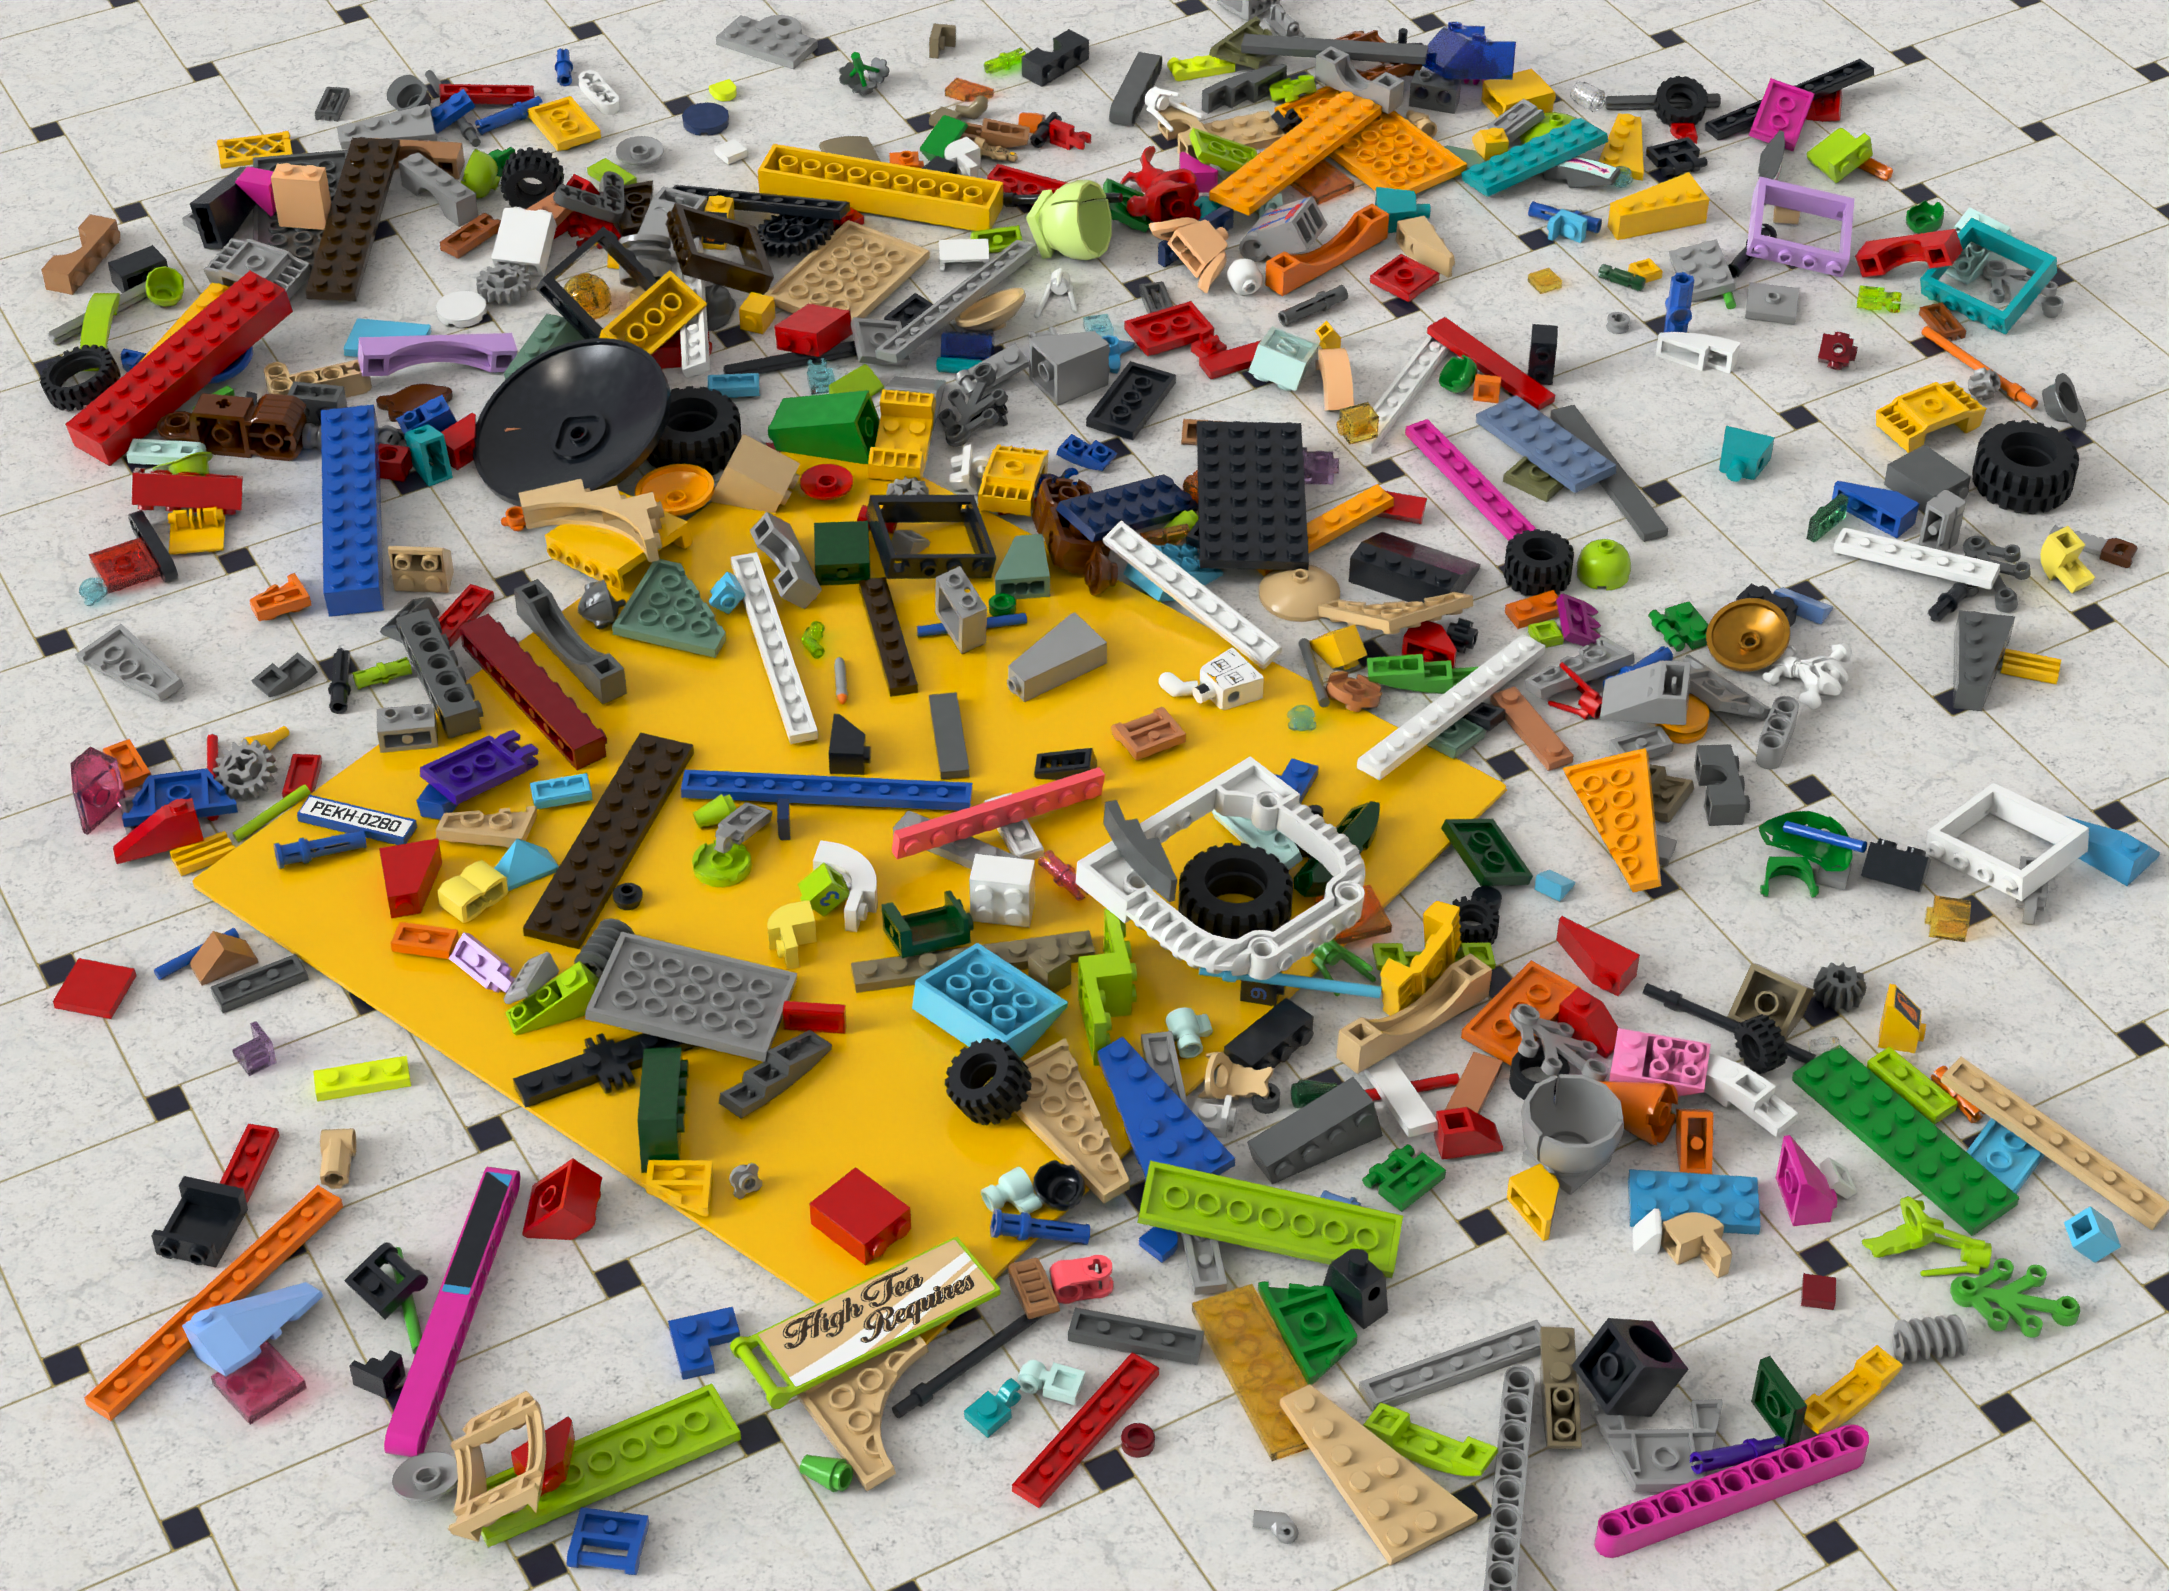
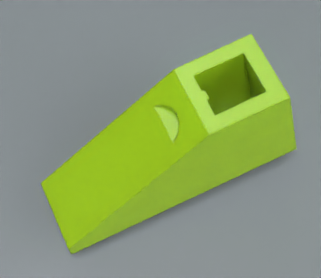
M577 962L505 1012L513 1033L520 1035L584 1016L599 978L582 962Z

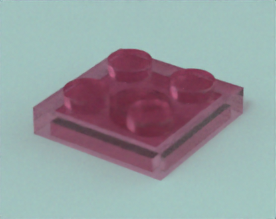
M265 1341L260 1346L262 1352L255 1359L225 1377L217 1372L211 1376L214 1387L250 1425L307 1388L303 1377L268 1341Z

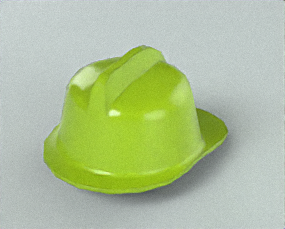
M211 452L193 453L176 461L157 465L152 468V471L158 469L169 470L172 474L178 475V472L200 473V476H205V474L209 473L208 461L213 458V454Z

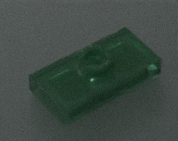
M1840 493L1827 505L1821 506L1817 510L1816 514L1810 518L1806 539L1812 542L1818 541L1845 518L1849 500L1847 496Z

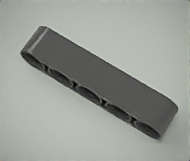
M1138 52L1111 104L1109 121L1111 123L1134 126L1145 104L1147 92L1154 87L1160 75L1163 61L1161 55Z

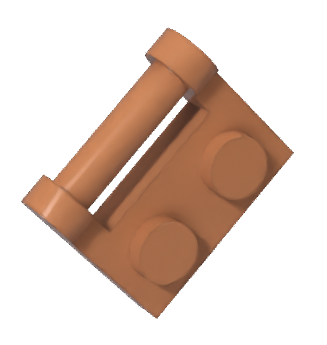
M1162 706L1154 709L1153 713L1124 724L1119 722L1111 726V732L1115 740H1120L1136 761L1186 742V733Z

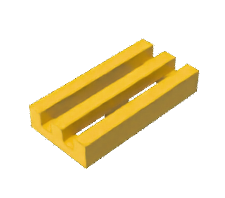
M2005 649L2001 673L2057 684L2062 659Z
M222 831L204 838V841L183 846L169 852L180 875L184 876L213 865L234 850L235 847L232 845L227 833Z

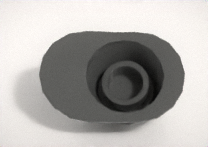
M413 75L398 77L388 88L387 100L398 111L426 104L430 106L431 97L427 92L428 88Z
M718 284L705 287L708 331H714L725 326L736 307V302L731 298L728 289Z
M2058 374L2055 383L2042 390L2045 410L2052 419L2057 421L2067 420L2077 431H2084L2086 428V418L2078 401L2075 387L2066 374Z

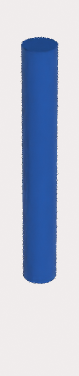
M1786 821L1783 826L1784 832L1861 853H1864L1867 849L1866 841Z
M235 928L222 933L239 938ZM203 944L155 968L154 973L156 977L160 980L189 965Z

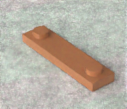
M1515 686L1491 695L1490 702L1493 706L1505 709V720L1548 771L1573 763L1574 755Z

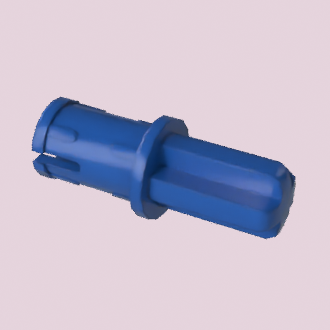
M560 48L557 50V62L555 63L557 82L561 86H569L572 83L571 72L573 64L570 61L569 50Z

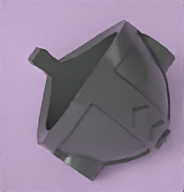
M604 579L586 584L584 586L585 592L578 605V613L586 620L594 623L596 629L606 628L616 621L619 608L625 606L626 601L624 599L616 601L609 592Z

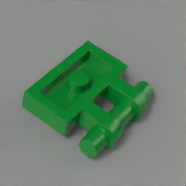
M1690 601L1665 608V614H1660L1656 609L1649 613L1648 617L1652 620V626L1656 631L1664 635V641L1669 647H1674L1677 652L1685 648V643L1691 650L1707 645L1706 632L1709 624Z
M1409 1144L1401 1149L1396 1148L1388 1155L1389 1158L1382 1164H1375L1369 1169V1174L1362 1179L1363 1184L1367 1188H1371L1375 1184H1381L1379 1185L1378 1194L1401 1212L1445 1179L1446 1170L1423 1152L1416 1158H1412L1415 1150ZM1396 1168H1397V1169H1400V1170L1397 1171L1395 1174L1392 1172V1171H1394Z

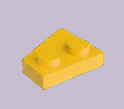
M648 1160L645 1184L646 1193L701 1216H708L713 1174L712 1160Z

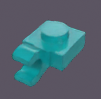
M1010 1378L1000 1387L996 1396L989 1391L985 1392L964 1410V1419L987 1438L990 1437L1012 1418L1010 1407L1017 1404L1022 1398L1017 1392L1021 1385Z

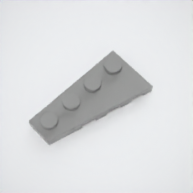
M429 104L337 127L342 149H349L352 137L400 140L428 139L429 141H437Z
M119 624L75 654L80 663L160 702L184 687L181 678L122 624Z
M1604 636L1596 639L1597 644L1595 646L1586 645L1580 648L1579 655L1575 657L1566 656L1560 660V663H1565L1584 682L1598 680L1603 675L1618 672L1622 667L1635 663L1633 652ZM1549 666L1525 680L1526 690L1540 699H1548L1556 693L1578 687V684L1560 666Z

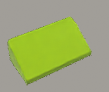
M1019 225L972 231L970 239H988L989 254L1002 252L1016 240L1023 241Z
M863 364L829 385V394L869 390L870 396H873L884 389V385L871 368Z

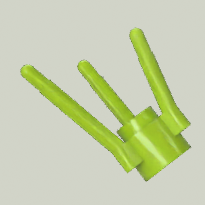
M1927 1222L1922 1224V1227L1951 1238L1935 1236L1932 1242L1961 1249L1960 1260L1961 1262H1966L1967 1266L1922 1270L1920 1272L1921 1276L1962 1273L1979 1275L1980 1268L1988 1269L1992 1253L1991 1243H1985L1984 1240L1973 1239Z

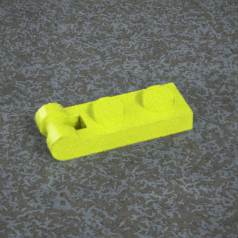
M1210 55L1195 56L1184 60L1173 57L1167 62V67L1172 72L1176 81H1186L1235 72V63Z

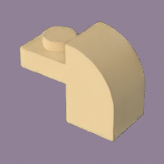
M1691 1212L1678 1215L1663 1222L1661 1246L1677 1265L1700 1256L1717 1278L1729 1273L1732 1251L1728 1243L1722 1241L1724 1225L1719 1220L1707 1214Z

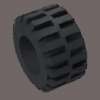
M527 147L526 151L519 149L517 154L513 152L505 162L501 179V192L504 193L503 198L505 201L509 200V205L512 208L516 206L527 209L554 193L557 187L564 182V169L562 165H559L560 161L557 157L552 158V153H544L543 149L540 148L533 150V147ZM523 178H535L542 183L531 184L523 180Z
M1534 529V531H1523L1522 534L1517 533L1513 539L1508 541L1506 546L1503 575L1506 578L1507 585L1512 586L1514 591H1520L1525 596H1535L1554 590L1557 595L1560 594V591L1566 590L1567 585L1571 582L1574 559L1573 547L1569 545V541L1566 538H1561L1560 534H1553L1548 530L1540 531V529Z
M984 1038L981 1043L976 1040L971 1043L969 1048L964 1047L961 1049V1054L952 1059L953 1065L948 1067L946 1074L949 1076L945 1079V1086L948 1088L946 1092L971 1121L975 1123L980 1122L982 1125H988L990 1122L994 1125L999 1124L1001 1119L1008 1120L1011 1118V1114L1014 1111L1018 1112L1022 1108L1020 1106L1021 1103L1027 1101L1029 1097L1027 1091H1030L1032 1083L1029 1081L1032 1078L1031 1073L1022 1059L1005 1042L1003 1043L995 1038L992 1041L989 1038ZM992 1078V1080L985 1085V1083Z

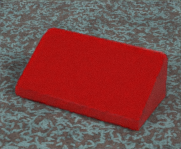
M1386 491L1393 497L1394 506L1376 515L1377 517L1422 524L1427 498Z

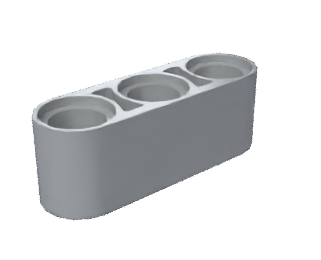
M1779 696L1773 702L1759 738L1756 755L1757 764L1764 769H1776L1782 763L1793 735L1798 715L1799 703L1793 697Z

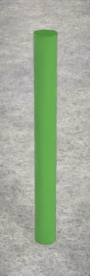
M396 1247L398 1255L404 1259L402 1249ZM393 1268L396 1284H399L404 1277ZM411 1294L401 1306L412 1352L416 1354L422 1338V1332L413 1295Z

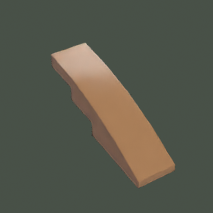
M984 118L982 125L967 123V129L960 137V139L968 137L973 142L976 137L986 139V143L989 146L1010 148L1027 145L1030 127Z

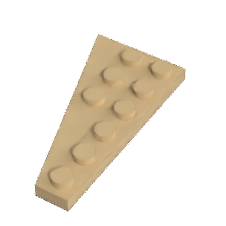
M1066 1038L1023 1061L1031 1073L1032 1078L1029 1081L1032 1083L1030 1091H1027L1029 1096L1027 1101L1022 1102L1020 1105L1022 1108L1018 1112L1014 1111V1113L1065 1165L1072 1164L1085 1180V1185L1104 1204L1129 1190L1130 1180L1118 1153L1112 1147L1108 1131L1103 1127L1099 1111L1086 1082L1080 1076L1075 1058L1071 1056Z
M1310 1384L1281 1398V1408L1390 1566L1477 1521L1478 1514Z

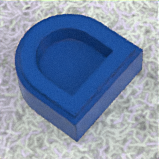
M1153 1227L1139 1238V1246L1163 1263L1176 1252L1178 1248V1235L1172 1230Z

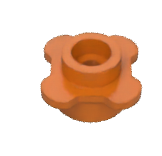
M514 506L507 509L505 512L506 517L501 519V524L509 526L513 531L523 530L526 522L522 507Z

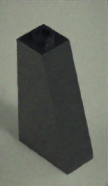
M239 167L189 203L204 248L223 249L229 240L234 237L257 204L235 183L246 167Z

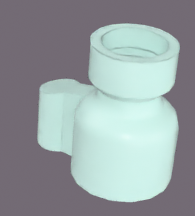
M1184 1007L1175 1009L1166 1016L1165 1021L1168 1030L1172 1031L1174 1041L1177 1042L1179 1055L1183 1058L1198 1056L1203 1051L1200 1037H1208L1213 1033L1208 1015H1195L1194 1010Z
M1019 1166L1003 1174L999 1178L998 1185H989L981 1190L982 1199L992 1213L994 1209L1003 1208L1005 1202L1013 1204L1020 1213L1027 1212L1030 1214L1042 1207L1041 1201L1034 1192L1031 1180Z

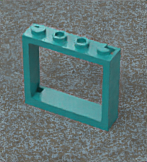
M1971 217L1957 234L1963 250L1970 242H1973L2035 273L2004 311L1939 281L1950 266L1928 269L1920 278L1921 294L1928 297L1929 300L1942 302L1949 310H1955L1964 314L1972 321H1978L1989 329H1995L2006 335L2057 273V257Z

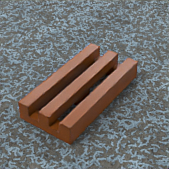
M1942 302L1920 307L1919 315L1931 329L1946 339L1950 338L1951 341L1956 340L1957 336L1960 339L1965 338L1967 331Z

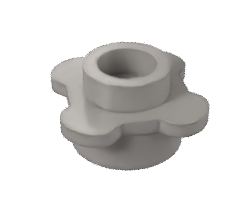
M755 1163L739 1165L732 1170L729 1181L735 1188L733 1195L736 1198L742 1199L747 1193L758 1191L761 1188L762 1180L758 1178L757 1174L759 1167Z

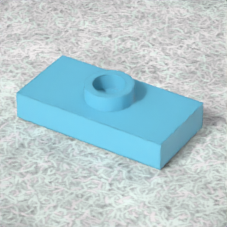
M759 373L708 375V389L720 391L722 396L726 395L730 398L760 396Z
M587 773L530 783L534 806H537V809L593 800Z

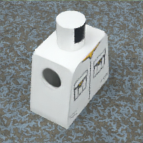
M1232 647L1202 666L1200 669V684L1193 688L1192 692L1198 703L1210 699L1220 709L1226 710L1262 699L1264 677Z

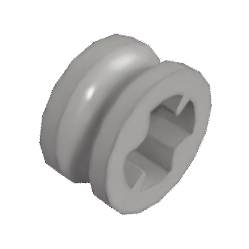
M1613 312L1608 315L1606 328L1609 332L1623 334L1628 331L1630 317L1627 314Z

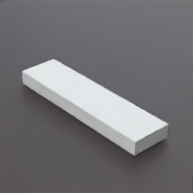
M1392 1055L1387 1056L1363 1071L1408 1138L1438 1130V1121Z

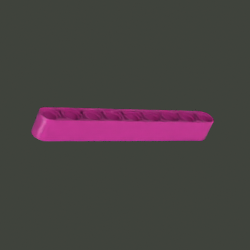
M1845 1425L1607 1512L1598 1520L1594 1544L1596 1551L1604 1557L1616 1558L1855 1470L1864 1463L1869 1444L1868 1432L1858 1425Z

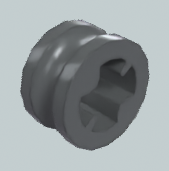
M1268 1083V1100H1263L1264 1097L1260 1095H1253V1108L1260 1113H1273L1279 1108L1280 1090L1272 1083Z

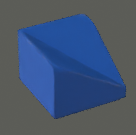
M430 784L426 786L416 800L422 817L441 820L444 813H452L458 806V804L452 803Z

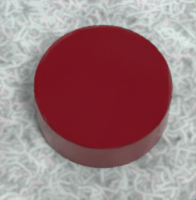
M1133 1423L1123 1429L1121 1447L1127 1455L1141 1458L1153 1451L1155 1434L1151 1427L1143 1423Z

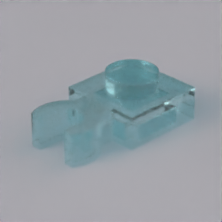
M821 358L820 365H814L812 360H808L807 381L811 395L829 393V385L835 382L832 368L827 369L825 358Z

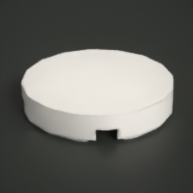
M457 291L443 296L437 302L436 312L438 320L444 325L449 326L448 323L454 324L457 328H464L479 323L483 319V315H486L487 307L485 299L480 294L472 291Z

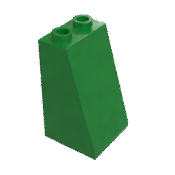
M869 390L783 398L776 410L775 416L768 426V436L773 441L776 451L868 464L870 448L875 447L880 419Z

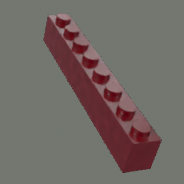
M488 613L459 626L462 647L576 770L607 757L605 748L607 738L601 728L597 729L593 725L588 714L582 713L577 708L575 701L563 693L560 685L548 677L545 669L542 666L539 667L534 662L528 651L524 652L514 636L510 637L501 622H496Z

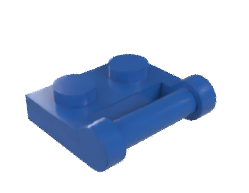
M581 1507L567 1553V1567L579 1568L580 1565L625 1570V1574L637 1575L640 1556L649 1527L648 1515ZM586 1545L626 1550L628 1553L627 1556L582 1550L583 1546Z

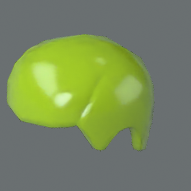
M164 266L157 267L148 274L146 294L155 305L163 307L173 306L182 299L184 278L177 270Z

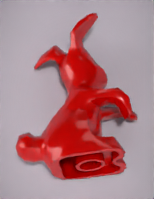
M1154 146L1145 148L1140 158L1142 170L1136 173L1129 171L1120 182L1123 185L1129 181L1136 182L1142 192L1145 193L1143 197L1134 195L1127 201V211L1130 216L1138 217L1145 215L1152 222H1163L1185 217L1199 220L1201 210L1194 203L1199 198L1200 191L1195 184L1197 178L1194 173L1185 168L1165 172L1162 169L1153 167L1150 162L1156 149Z

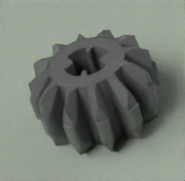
M1831 962L1828 967H1821L1813 984L1816 1001L1823 1002L1824 1008H1835L1836 1012L1839 1009L1849 1012L1852 1007H1859L1867 988L1866 982H1864V974L1857 972L1855 966L1846 967L1844 962L1840 966Z

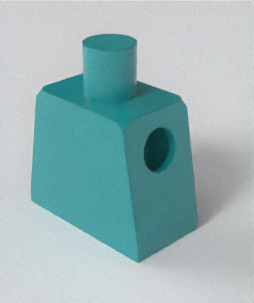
M1376 187L1375 206L1389 214L1388 233L1397 232V221L1421 216L1430 218V204H1416V194L1414 191Z
M424 425L405 433L407 447H410L413 468L429 487L453 478L444 434L430 425Z
M1726 425L1719 471L1726 473L1727 478L1734 482L1741 480V478L1756 479L1771 460L1775 437Z

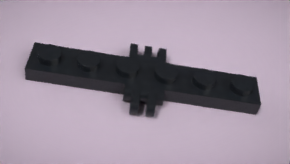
M601 1033L596 1035L597 1045H595L591 1037L584 1039L586 1049H583L584 1054L513 1078L514 1088L525 1108L599 1082L604 1093L608 1094L612 1092L611 1082H613L617 1090L624 1088L622 1078L625 1079L628 1086L635 1084L631 1070L642 1067L644 1049L681 1047L682 1052L698 1046L645 1033L615 1043L613 1039L607 1041L604 1034Z

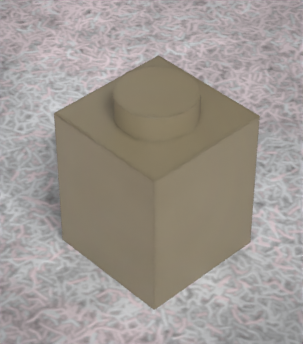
M1050 942L1028 956V976L1052 992L1057 993L1071 984V958L1053 942Z

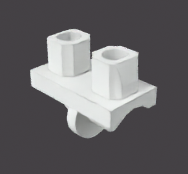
M970 444L963 447V455L952 457L951 464L954 473L950 474V483L954 491L967 488L970 495L978 494L979 478L983 477L989 459L985 456L974 458L972 455L973 448Z

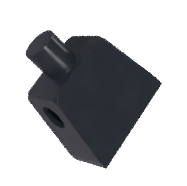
M1350 1249L1331 1262L1323 1286H1331L1344 1312L1361 1328L1365 1329L1388 1313L1386 1277L1382 1271L1368 1260L1369 1257L1366 1251Z

